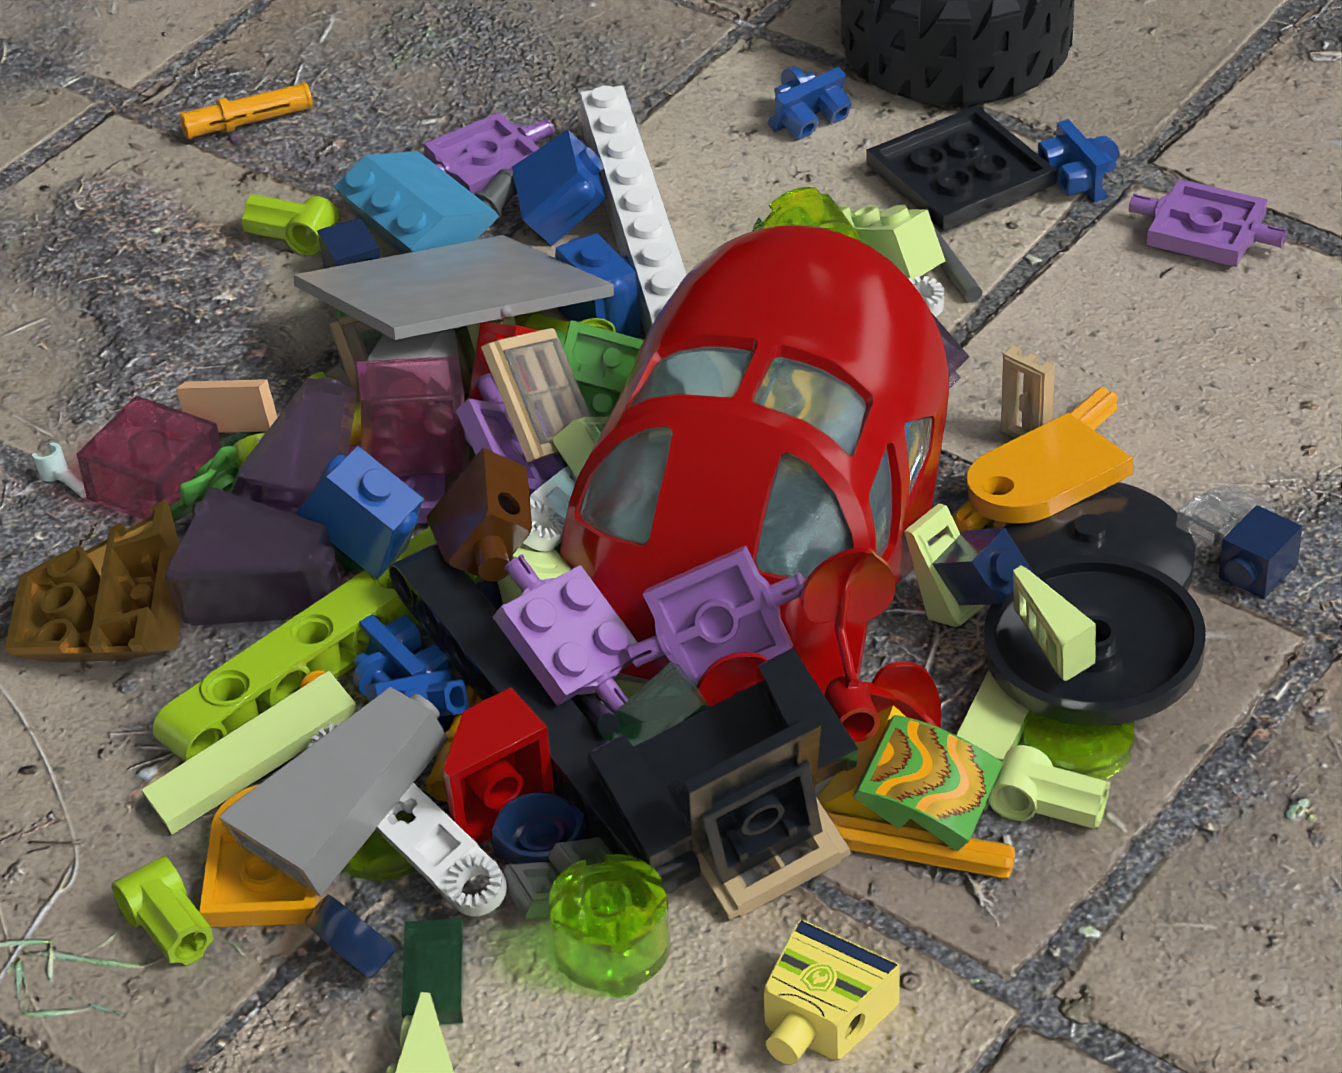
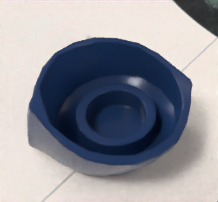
M545 792L525 794L508 802L499 812L492 829L495 857L510 864L551 862L548 857L556 843L587 839L584 813L569 800L557 794Z
M327 894L305 919L306 925L369 979L374 977L397 949L380 933L330 894Z

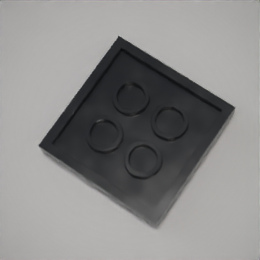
M978 105L866 149V164L917 209H928L931 221L942 231L956 227L988 212L995 211L1000 207L1056 184L1057 169Z

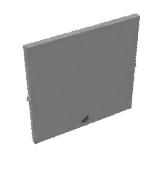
M504 235L294 274L295 287L394 340L614 296V285Z

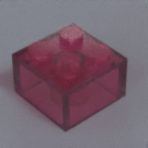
M458 356L357 361L358 446L396 477L462 473L464 471V428L456 410L464 403V390Z
M136 395L76 456L87 499L144 520L154 515L151 511V506L165 499L168 505L171 506L181 500L180 485L192 480L195 473L205 463L213 459L222 447L217 423Z

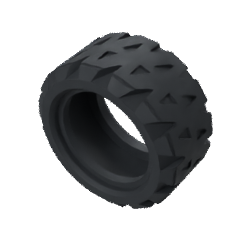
M841 0V43L845 47L846 58L857 73L867 75L871 84L891 94L918 102L937 105L966 106L990 103L1017 96L1037 87L1043 79L1052 77L1064 64L1073 43L1075 0Z

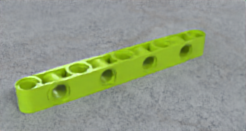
M428 527L410 539L408 548L395 562L437 543L431 528ZM389 568L378 580L366 570L362 571L170 701L155 717L153 723L154 737L181 760L186 762L296 692L302 679L307 674L316 670L330 671L338 679L354 668L355 658L359 654L365 653L369 645V637L360 628L359 622L373 614L385 626L406 615L415 625L419 622L397 595L390 579ZM467 573L475 584L482 580L480 577Z

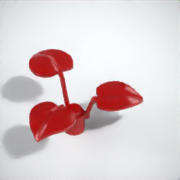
M864 548L842 551L827 558L810 573L802 588L801 603L807 619L813 623L820 624L835 621V633L845 676L833 679L827 685L824 696L855 743L862 742L875 734L880 725L878 713L893 705L908 718L941 728V701L931 675L921 665L912 662H893L887 664L876 673L872 683L861 682L856 675L846 633V620L861 623L879 616L889 607L894 598L896 588L895 577L889 565L871 549L867 550ZM740 652L716 660L706 669L697 684L687 712V719L757 684V665L768 659L758 653Z

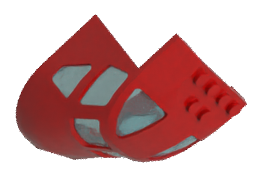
M803 225L762 228L738 236L706 255L683 278L647 333L635 358L634 367L609 419L578 475L569 500L562 534L560 556L571 569L579 565L582 566L637 642L656 635L655 619L643 596L647 588L745 545L759 574L768 581L770 586L794 576L798 572L804 578L803 584L810 573L824 560L839 552L855 548L871 549L889 565L895 577V583H898L914 569L904 530L932 509L949 398V373L945 348L934 317L919 291L908 277L890 260L861 241L836 231ZM801 597L780 605L781 620L793 643L792 648L796 651L822 693L825 694L827 685L833 679L845 676L835 633V621L821 624L809 621L802 608ZM846 620V633L855 672L858 679H860L869 621L854 623ZM666 655L647 662L638 668L631 664L618 672L688 689L679 668Z

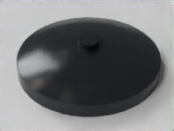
M1118 482L1039 521L1005 523L991 519L987 529L1005 528L1030 568L1065 557L1106 555L1134 560L1158 569L1177 581L1187 591L1192 582L1195 546L1185 521L1170 505L1160 498L1126 483Z
M1081 555L1048 561L1031 568V572L1095 623V663L1067 681L1060 678L1014 610L1013 591L1000 604H991L987 612L984 625V651L988 668L994 680L1018 704L1036 714L1059 722L1082 726H1111L1130 723L1155 715L1177 702L1187 693L1198 678L1204 662L1205 623L1193 597L1184 587L1167 574L1130 559L1106 555Z

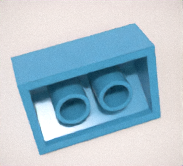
M418 151L365 155L333 186L355 216L362 218L366 226L401 254L474 241L499 218L496 211Z

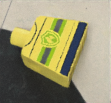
M800 919L764 990L765 1025L773 1031L766 1041V1047L770 1054L778 1061L787 1065H794L807 1048L831 1060L842 1059L899 1004L900 964Z

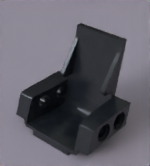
M793 648L757 665V684L640 744L633 746L623 734L588 752V765L651 873L661 869L663 864L692 850L695 854H703L720 885L823 832L814 788L820 782L843 770L847 772L857 767L859 748Z

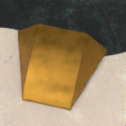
M164 499L151 506V511L154 515L127 529L122 522L109 528L108 539L87 550L76 545L21 574L5 645L7 652L12 656L31 660L92 662L125 660L176 650L188 576L170 506Z

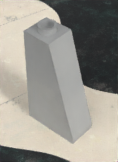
M389 687L227 808L219 818L239 846L321 897L448 741L437 720L440 713L431 702L421 695L414 693L409 698Z

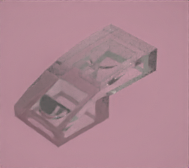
M1223 485L1199 495L1178 510L1176 527L1220 549L1222 548L1223 538L1256 505L1276 514L1278 506L1237 485Z

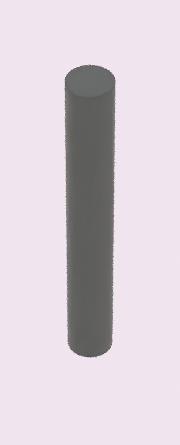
M934 227L945 258V262L941 263L940 266L967 302L977 301L982 295V289Z

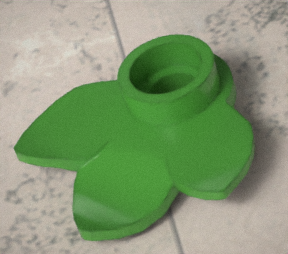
M234 446L222 447L213 459L205 463L195 473L192 480L180 485L181 500L170 506L173 522L191 513L194 503L228 495L236 489L238 485L236 477L239 471L235 464L238 450Z

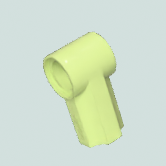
M1014 746L1006 752L1002 761L1003 765L988 797V803L995 812L1004 818L1014 821L1029 820L1035 813L1093 829L1099 828L1109 796V781L1053 767L1052 762L1043 752L1031 746Z

